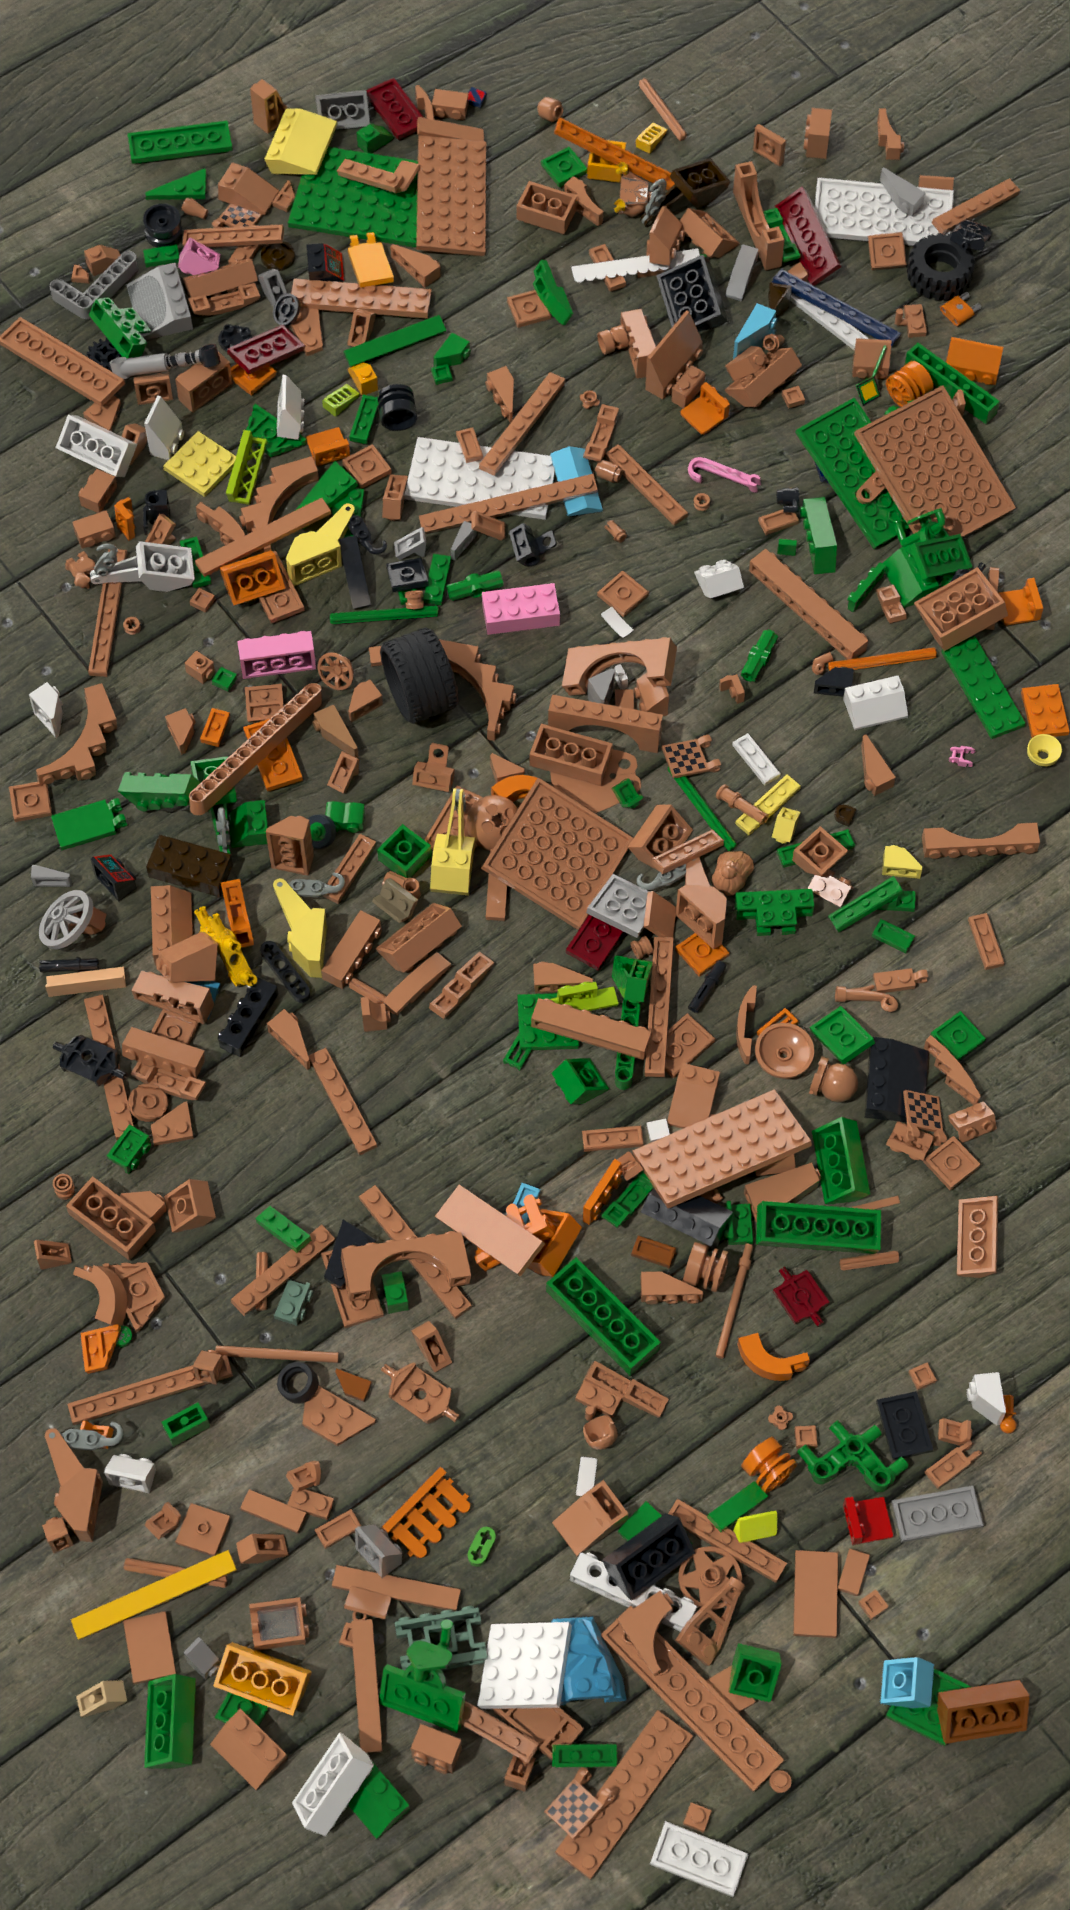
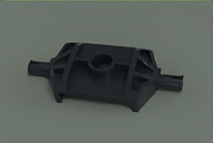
M966 219L959 222L953 230L950 240L959 244L963 250L969 248L983 251L987 240L990 241L993 232L990 227Z
M83 1035L75 1036L65 1045L57 1041L53 1044L54 1050L62 1052L60 1067L64 1072L66 1070L95 1082L98 1087L114 1076L125 1080L128 1076L127 1072L118 1069L120 1054L117 1050ZM92 1054L91 1059L84 1060L86 1055Z

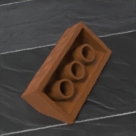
M1015 1680L940 1692L938 1694L937 1711L945 1744L1026 1731L1029 1694L1021 1681Z

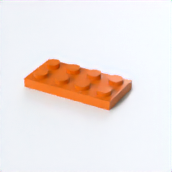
M270 719L243 727L247 740ZM287 737L257 764L267 792L303 780Z

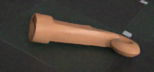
M874 985L861 988L836 986V1002L880 1001L881 1007L887 1012H893L898 1008V1002L893 996L870 991L874 989Z

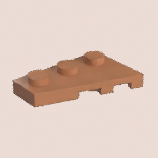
M301 308L296 319L297 321L290 326L297 339L304 344L306 356L323 350L318 309Z

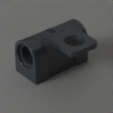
M153 490L145 495L146 505L143 508L145 535H148V520L154 525L159 514H164L170 519L167 490Z
M524 523L509 531L516 560L526 567L538 564L540 561L539 556L557 545L553 531L535 538L532 529ZM550 537L551 543L548 546H544V540Z

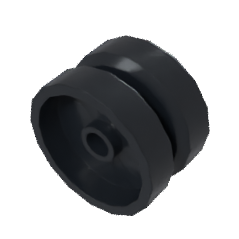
M156 204L146 210L143 215V225L147 242L156 248L178 244L183 235L179 211L169 204Z

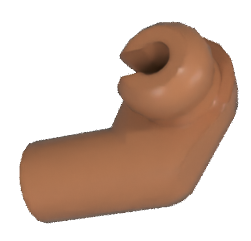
M828 652L814 659L812 671L815 674L820 675L823 673L824 665L833 661L831 653Z

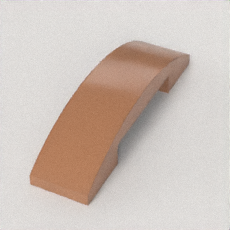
M419 85L415 86L418 110L425 109L426 118L434 120L433 108L429 97Z
M255 283L239 286L237 292L211 298L201 295L188 298L194 314L217 315L243 308L258 300L260 294Z
M602 404L590 443L587 444L583 458L602 461L615 427L619 408Z
M752 986L745 995L738 1015L737 1045L745 1064H749L752 1042L751 1038H744L746 1011L754 1012L757 986Z
M139 1061L131 1072V1076L145 1084L157 1085L167 1094L188 1100H197L206 1085V1082L191 1076L185 1078L158 1067L148 1066Z

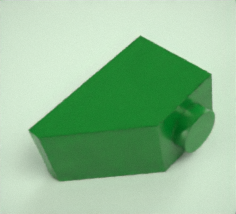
M368 124L356 132L357 146L365 153L372 154L394 139V136L385 127Z
M451 333L434 355V367L448 364V366L461 364L464 359L470 356V341Z
M402 1272L381 1275L388 1313L409 1310Z

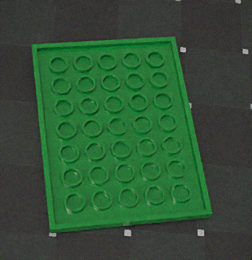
M328 147L318 173L302 174L288 220V227L346 237L357 235L358 239L368 240L367 233L373 232L377 242L416 248L417 174L406 191L394 193L338 176L337 170L345 159L391 173L396 171L401 161L418 164V161Z

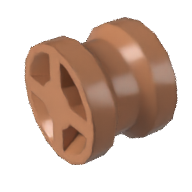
M405 592V598H407L406 608H423L424 602L421 599L423 592Z
M646 936L641 937L639 941L631 942L632 951L637 959L643 958L645 954L650 955L653 953L651 943Z

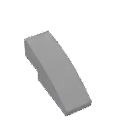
M742 244L725 297L742 301L758 259L759 249Z

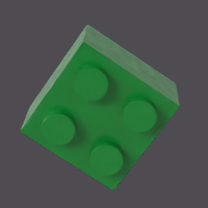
M403 824L377 849L378 860L394 873L407 879L411 878L432 857L431 845Z

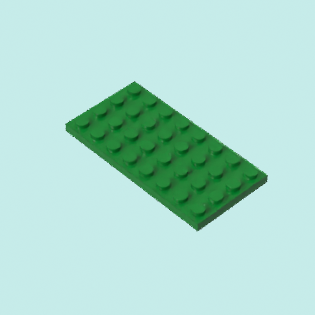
M854 397L798 428L795 433L873 549H876L897 536L892 521L903 520L904 531L909 530L910 527L907 525L886 487L869 504H862L857 500L856 492L876 470L854 434L856 430L872 423ZM861 492L865 499H869V492Z

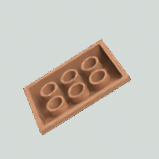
M686 310L647 357L645 390L661 399H664L667 394H671L672 387L703 353L702 340L689 311Z
M978 567L914 602L915 607L933 637L944 651L1008 616L1004 600Z

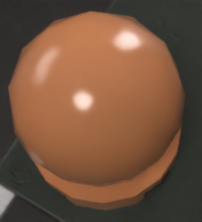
M822 1056L809 1094L817 1096L818 1092H822L825 1098L832 1102L841 1103L849 1100L858 1090V1078L854 1070L845 1064L836 1063L830 1065L828 1064L829 1059Z

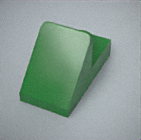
M904 891L903 894L877 910L914 912L915 891Z

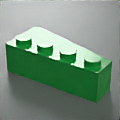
M825 497L803 499L800 515L801 518L804 517L803 528L806 530V540L809 545L814 575L835 573L837 544Z
M125 772L118 792L133 803L138 810L145 812L147 810L190 805L189 794L201 782L191 774H170L168 777L161 773H155L154 776L138 773L137 776H132L131 772Z

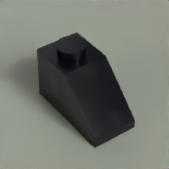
M847 667L833 668L815 680L813 693L844 697L845 688L852 686L854 669Z

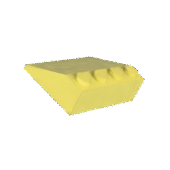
M286 109L264 159L271 173L317 174L338 124L337 121L303 109Z

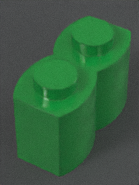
M327 802L325 815L334 822L336 832L339 830H347L351 833L363 831L364 804L355 802Z

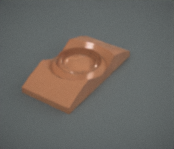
M560 1708L493 1709L512 1728L540 1744L538 1750L551 1760L552 1744H572L584 1730L581 1725Z

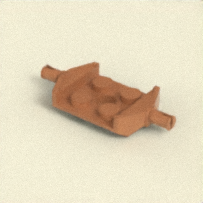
M413 1362L398 1371H395L387 1364L382 1367L381 1371L390 1376L392 1380L389 1398L426 1424L436 1421L441 1416H447L454 1422L460 1417L449 1407L452 1389L450 1387L446 1388L416 1367V1363ZM417 1391H424L426 1397L418 1400L415 1398V1393Z

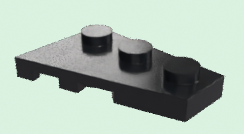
M343 1219L324 1279L341 1290L346 1284L341 1261L342 1249L351 1245L356 1247L365 1246L368 1243H376V1240Z

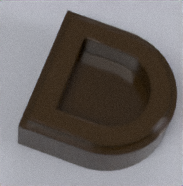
M845 804L839 805L835 809L834 818L838 823L849 827L857 809Z

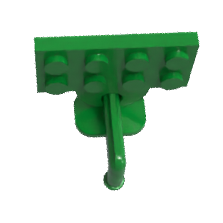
M942 508L908 521L907 525L920 523L922 527L920 531L906 537L903 529V520L892 521L901 546L910 545L912 556L915 559L922 580L956 573L958 569L969 570L973 568L961 534L949 536L944 528L946 520ZM936 517L938 522H933L931 519Z
M446 1619L440 1624L442 1632L437 1646L425 1641H416L411 1644L407 1650V1656L411 1664L405 1671L388 1664L384 1667L379 1704L457 1733L461 1728L466 1693L446 1686L445 1676L440 1670L446 1668L452 1660V1653L448 1649L453 1622Z

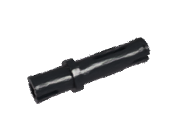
M76 957V959L39 961L41 964L39 965L40 972L99 970V966H97L99 965L98 958L81 959V957Z
M717 960L711 971L705 975L703 984L688 1005L690 1011L698 1013L714 986L718 985L720 982L719 978L726 969L724 962Z

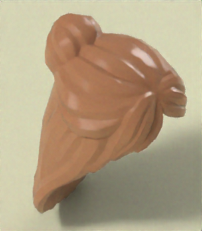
M729 851L720 854L712 876V884L719 892L727 896L736 894V892L744 887L748 876L754 870L753 860L743 851Z

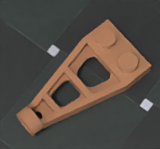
M730 1577L727 1584L686 1622L675 1641L704 1665L710 1666L721 1648L738 1597L745 1588V1585L738 1579ZM720 1600L727 1604L721 1618L713 1612V1608ZM708 1617L716 1622V1629L712 1638H708L699 1630L700 1624Z

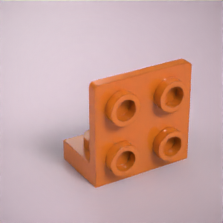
M339 427L306 436L307 444L316 466L350 456L348 440L343 438Z
M1034 578L1027 579L1023 589L998 593L1004 600L1008 616L1003 618L1004 625L1041 619L1043 605Z

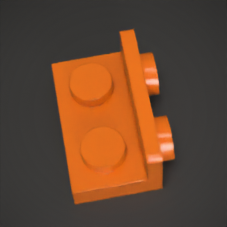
M127 497L115 504L114 508L117 527L130 541L135 538V525L133 523L132 501Z

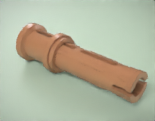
M726 784L722 785L716 793V798L728 803L730 808L739 809L761 825L767 822L769 818L767 813L744 800L740 793L733 792Z

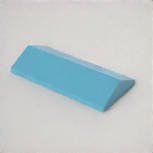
M569 446L550 454L558 482L592 474L588 459L583 458L585 449ZM598 493L564 501L568 516L602 512L603 510Z

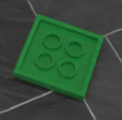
M557 993L517 994L520 1049L526 1051L527 1048L532 1050L578 1049V1040L531 1027V1018L538 998L543 1000L557 998Z
M934 1669L931 1707L907 1708L891 1705L886 1718L945 1747L946 1744L943 1740L937 1711L938 1694L940 1692L971 1688V1686Z

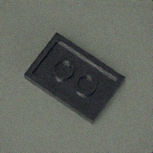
M917 1391L877 1399L876 1404L892 1461L898 1460L900 1457L907 1458L933 1452Z

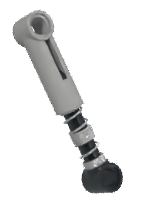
M208 344L202 346L194 353L191 351L190 353H176L174 356L162 353L129 359L120 357L111 360L110 366L112 373L122 379H127L130 376L169 371L171 367H185L193 363L195 365L202 364L204 367H213L220 364L221 360L216 344Z

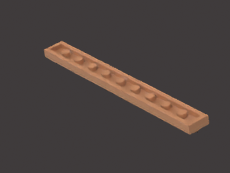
M589 474L420 515L419 520L421 527L425 529V534L462 526L464 521L471 523V514L474 511L495 518L598 493L594 474Z

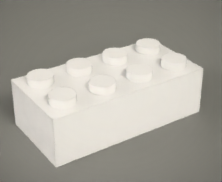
M77 415L67 416L56 445L57 449L116 477H125L137 447L136 443Z

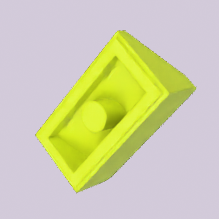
M770 1511L738 1518L733 1530L738 1541L743 1543L775 1536L777 1533V1512Z

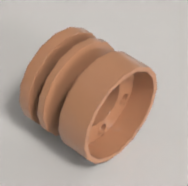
M695 1242L688 1259L683 1282L696 1286L700 1278L704 1279V1289H707L709 1282L712 1281L711 1291L717 1292L727 1270L728 1252L723 1250L719 1259L717 1258L719 1249L715 1248L712 1255L709 1256L707 1255L708 1246Z

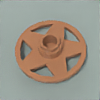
M708 1546L694 1550L695 1554L684 1561L679 1569L678 1581L684 1597L691 1599L698 1608H702L727 1584L729 1578L726 1575L732 1565L735 1568L737 1579L742 1582V1574L737 1561L732 1555L717 1547ZM704 1552H715L724 1557L712 1562ZM693 1557L696 1570L683 1575L686 1564ZM685 1587L699 1589L700 1602L691 1597ZM725 1602L716 1604L713 1610L724 1608L727 1604Z

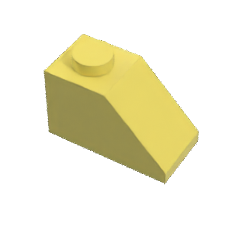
M782 807L776 819L772 838H775L780 843L791 842L801 812Z
M896 845L885 846L882 875L920 879L922 866L905 848Z

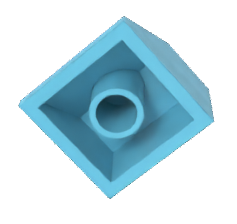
M918 1657L885 1660L880 1703L907 1708L931 1707L934 1664Z

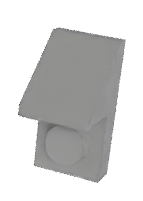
M423 527L394 542L396 558L401 560L414 552L424 557L426 537Z

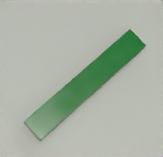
M440 315L346 349L343 353L349 367H353L446 332V328Z

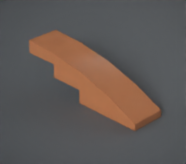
M436 952L396 986L382 1001L383 1004L398 1015L409 1003L412 1004L423 991L426 993L446 972L451 963Z
M478 952L456 972L455 978L430 1003L429 1009L445 1019L483 979L494 965V962L481 952Z
M930 1035L925 1042L924 1049L936 1058L934 1066L947 1075L945 1084L971 1104L979 1103L980 1094L964 1068L941 1043Z

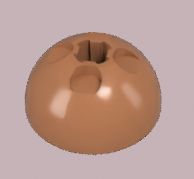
M489 795L477 800L471 806L466 819L469 836L475 838V843L479 847L489 851L490 849L493 850L517 812V806L511 800L499 795Z

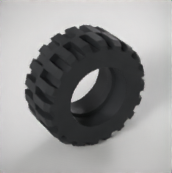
M930 234L927 238L923 237L919 242H916L910 251L907 278L912 288H916V292L920 295L924 294L925 298H934L937 301L939 299H943V301L949 300L951 297L953 299L959 296V294H963L971 284L975 266L974 253L972 249L967 248L963 250L959 244L951 241V234ZM944 262L952 266L954 270L939 272L931 269L928 264Z

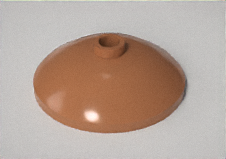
M777 1023L761 1032L756 1041L755 1056L761 1068L768 1074L783 1079L794 1078L804 1073L811 1065L814 1057V1045L807 1032L799 1026L791 1023ZM785 1054L787 1057L782 1058L780 1055Z

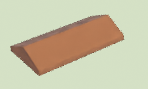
M998 1196L959 1200L958 1276L982 1278L997 1273Z

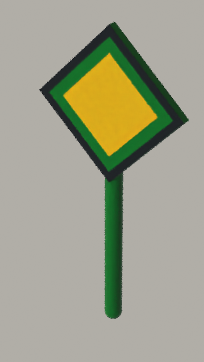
M886 345L883 346L872 377L856 385L862 406L881 396L875 376L886 351Z

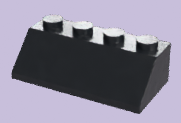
M655 1188L649 1193L641 1210V1213L714 1248L718 1247L734 1213L699 1195L668 1209Z
M665 1513L602 1561L613 1582L629 1600H634L694 1555L695 1551L680 1518Z

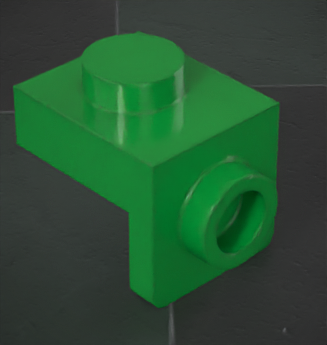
M629 778L624 779L611 788L622 807H630L632 809L639 805V801L644 798L642 794L636 792Z

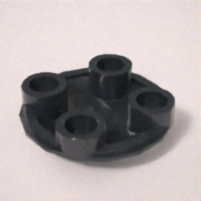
M226 324L218 336V343L227 352L228 348L251 339V330L248 327Z

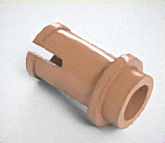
M610 520L605 525V529L614 537L616 542L620 543L626 539V531L621 529L613 520Z

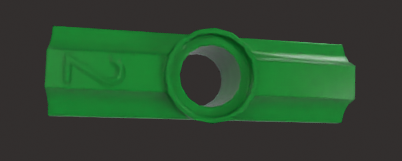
M499 570L481 576L475 573L467 576L463 581L447 585V591L451 601L467 596L478 598L482 596V592L502 587L503 580Z
M764 630L757 644L752 646L748 655V661L741 672L744 680L755 682L763 666L767 665L771 651L778 640V635L774 631Z

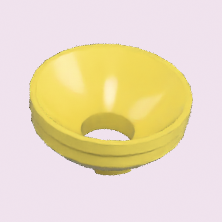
M1039 734L1029 741L1027 753L1033 763L1039 766H1051L1060 758L1062 747L1055 737L1048 734ZM1041 751L1046 752L1048 758L1041 759L1038 757V753Z

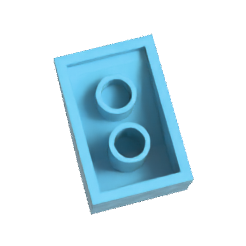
M758 303L756 304L735 340L733 359L750 346L763 348L765 336L768 334L775 335L776 330L774 327L777 323L775 310Z

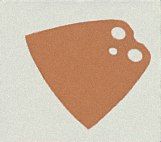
M613 749L601 786L550 772L554 788L593 813L603 811L619 803L611 788L624 779L629 778L634 782L636 792L641 789L640 778L635 774L637 768L636 758L629 753ZM622 759L629 760L630 767L628 769L620 768L619 761ZM611 773L616 774L614 779L610 778Z

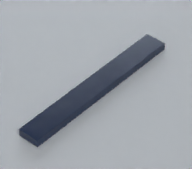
M783 269L773 278V283L792 286L791 293L878 340H891V347L900 338V332Z

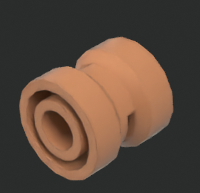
M59 1174L54 1178L53 1187L56 1196L62 1200L71 1198L75 1193L72 1178L67 1174Z

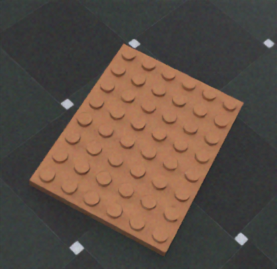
M944 386L921 396L854 432L906 522L917 516L942 508L946 520L944 528L948 535L961 534L963 538L1016 508ZM936 517L931 519L933 522H938ZM920 523L908 525L913 534L922 528Z

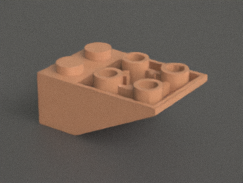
M603 1480L581 1496L556 1518L552 1524L574 1554L578 1556L628 1520V1512Z

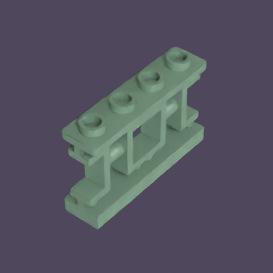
M466 1606L461 1611L455 1612L451 1609L444 1610L438 1615L426 1613L420 1615V1618L415 1619L403 1617L398 1622H395L397 1639L408 1637L410 1647L416 1641L430 1643L429 1633L442 1631L440 1624L443 1620L448 1619L454 1622L466 1619V1632L455 1633L453 1625L451 1629L453 1647L448 1649L452 1653V1660L446 1668L440 1670L444 1671L484 1664L485 1660L488 1659L485 1642L474 1644L471 1626L481 1624L479 1608H474V1606ZM424 1627L425 1639L413 1641L411 1629ZM469 1640L471 1652L458 1654L456 1642ZM401 1656L402 1670L405 1671L411 1664L408 1656Z

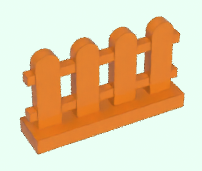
M527 1195L523 1200L525 1206L518 1208L515 1204L507 1206L506 1217L541 1241L555 1235L553 1228L547 1223V1216L545 1214L542 1216L539 1208L542 1202L539 1198L536 1199L533 1195ZM527 1212L530 1222L524 1224L522 1215ZM477 1247L475 1260L484 1271L500 1264L499 1261Z
M442 1467L381 1528L387 1534L391 1532L394 1535L391 1539L394 1542L399 1540L409 1550L407 1552L409 1557L414 1555L417 1558H423L427 1553V1549L423 1544L427 1540L431 1543H438L441 1539V1533L437 1529L441 1525L446 1528H452L456 1523V1519L452 1514L456 1510L460 1513H467L470 1509V1503L466 1500L469 1496L466 1493L462 1496L451 1485L454 1481L451 1478L448 1480L444 1478L446 1471ZM434 1487L437 1491L432 1496L429 1491ZM441 1494L453 1505L449 1510L437 1500ZM420 1502L423 1506L417 1510L415 1506ZM426 1510L438 1520L434 1526L422 1515ZM406 1517L408 1521L402 1525L400 1521ZM412 1524L424 1535L420 1540L407 1530Z

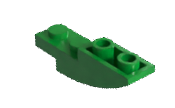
M541 260L533 271L536 277L533 286L540 300L553 317L562 325H566L573 315L572 309L563 287H557L547 260Z

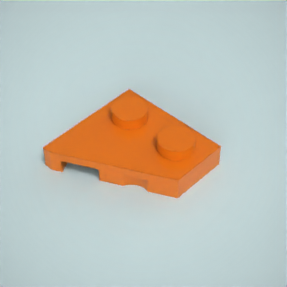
M118 1324L81 1333L84 1367L87 1374L108 1368L121 1331V1326Z

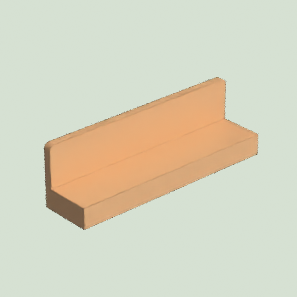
M124 967L46 976V990L49 997L126 987Z

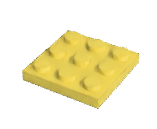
M198 431L163 467L166 472L205 497L233 469L236 456Z

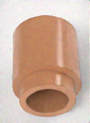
M602 460L601 463H597L595 472L597 477L613 483L614 481L619 482L623 469L619 468L616 464Z

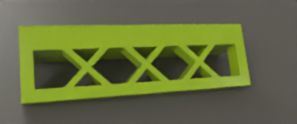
M244 430L226 490L229 502L248 505L251 502L267 445V439L253 437L251 431ZM253 443L261 444V448L253 452L251 449ZM255 458L256 464L249 468L247 462ZM250 473L252 480L245 484L243 477ZM246 489L248 492L246 499L239 498V492Z

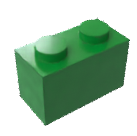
M199 1402L161 1422L173 1447L210 1427L209 1421Z

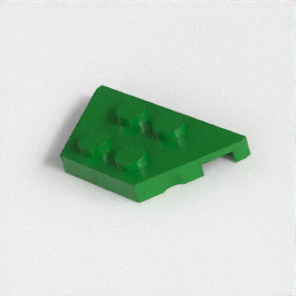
M257 404L253 405V412L251 417H249L246 430L251 431L253 437L267 439L265 448L267 455L273 457L307 444V439L300 434L298 439L277 437V418ZM253 443L257 448H261V444Z

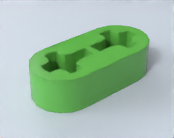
M483 1527L477 1532L468 1551V1561L472 1566L479 1567L486 1562L496 1540L495 1532L492 1528ZM489 1533L491 1540L487 1539L485 1544L482 1545L483 1537L481 1535ZM480 1548L482 1549V1559L478 1558L477 1561H475L474 1556L472 1554H477Z

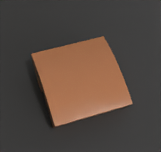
M282 684L245 687L248 722L270 719L284 707Z

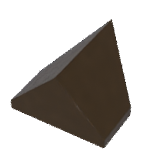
M769 283L768 306L776 311L775 318L779 317L790 306L792 289L790 285Z

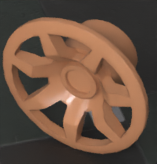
M331 652L324 654L319 659L318 673L327 686L335 690H344L352 684L353 670L348 658ZM333 656L337 659L332 661L329 657ZM325 659L330 666H322V661ZM322 670L330 672L326 679L322 674ZM333 677L335 678L336 686L328 682ZM341 679L347 683L345 686H340Z

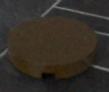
M285 241L278 244H266L261 250V261L269 270L283 271L294 263L295 252L293 247Z

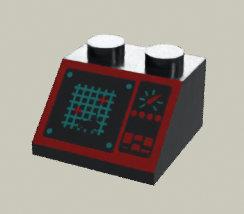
M324 243L306 244L309 281L344 282L342 253Z
M111 854L91 858L95 877L118 902L137 889L136 877L131 871L127 872L124 869L123 863L118 858L115 859Z

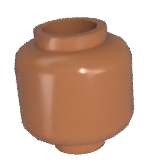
M545 97L538 104V114L542 119L554 122L563 114L562 104L556 99Z

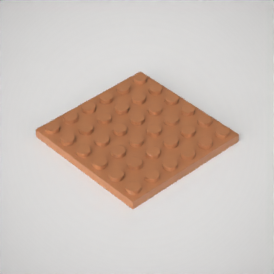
M537 778L481 869L579 930L588 915L586 913L588 906L612 876L633 837L542 779Z

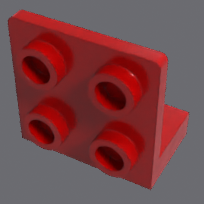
M853 1497L844 1499L843 1509L852 1546L893 1537L884 1497L854 1502Z

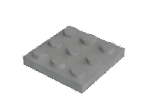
M612 874L588 906L586 913L638 938L645 928L644 918L649 891Z

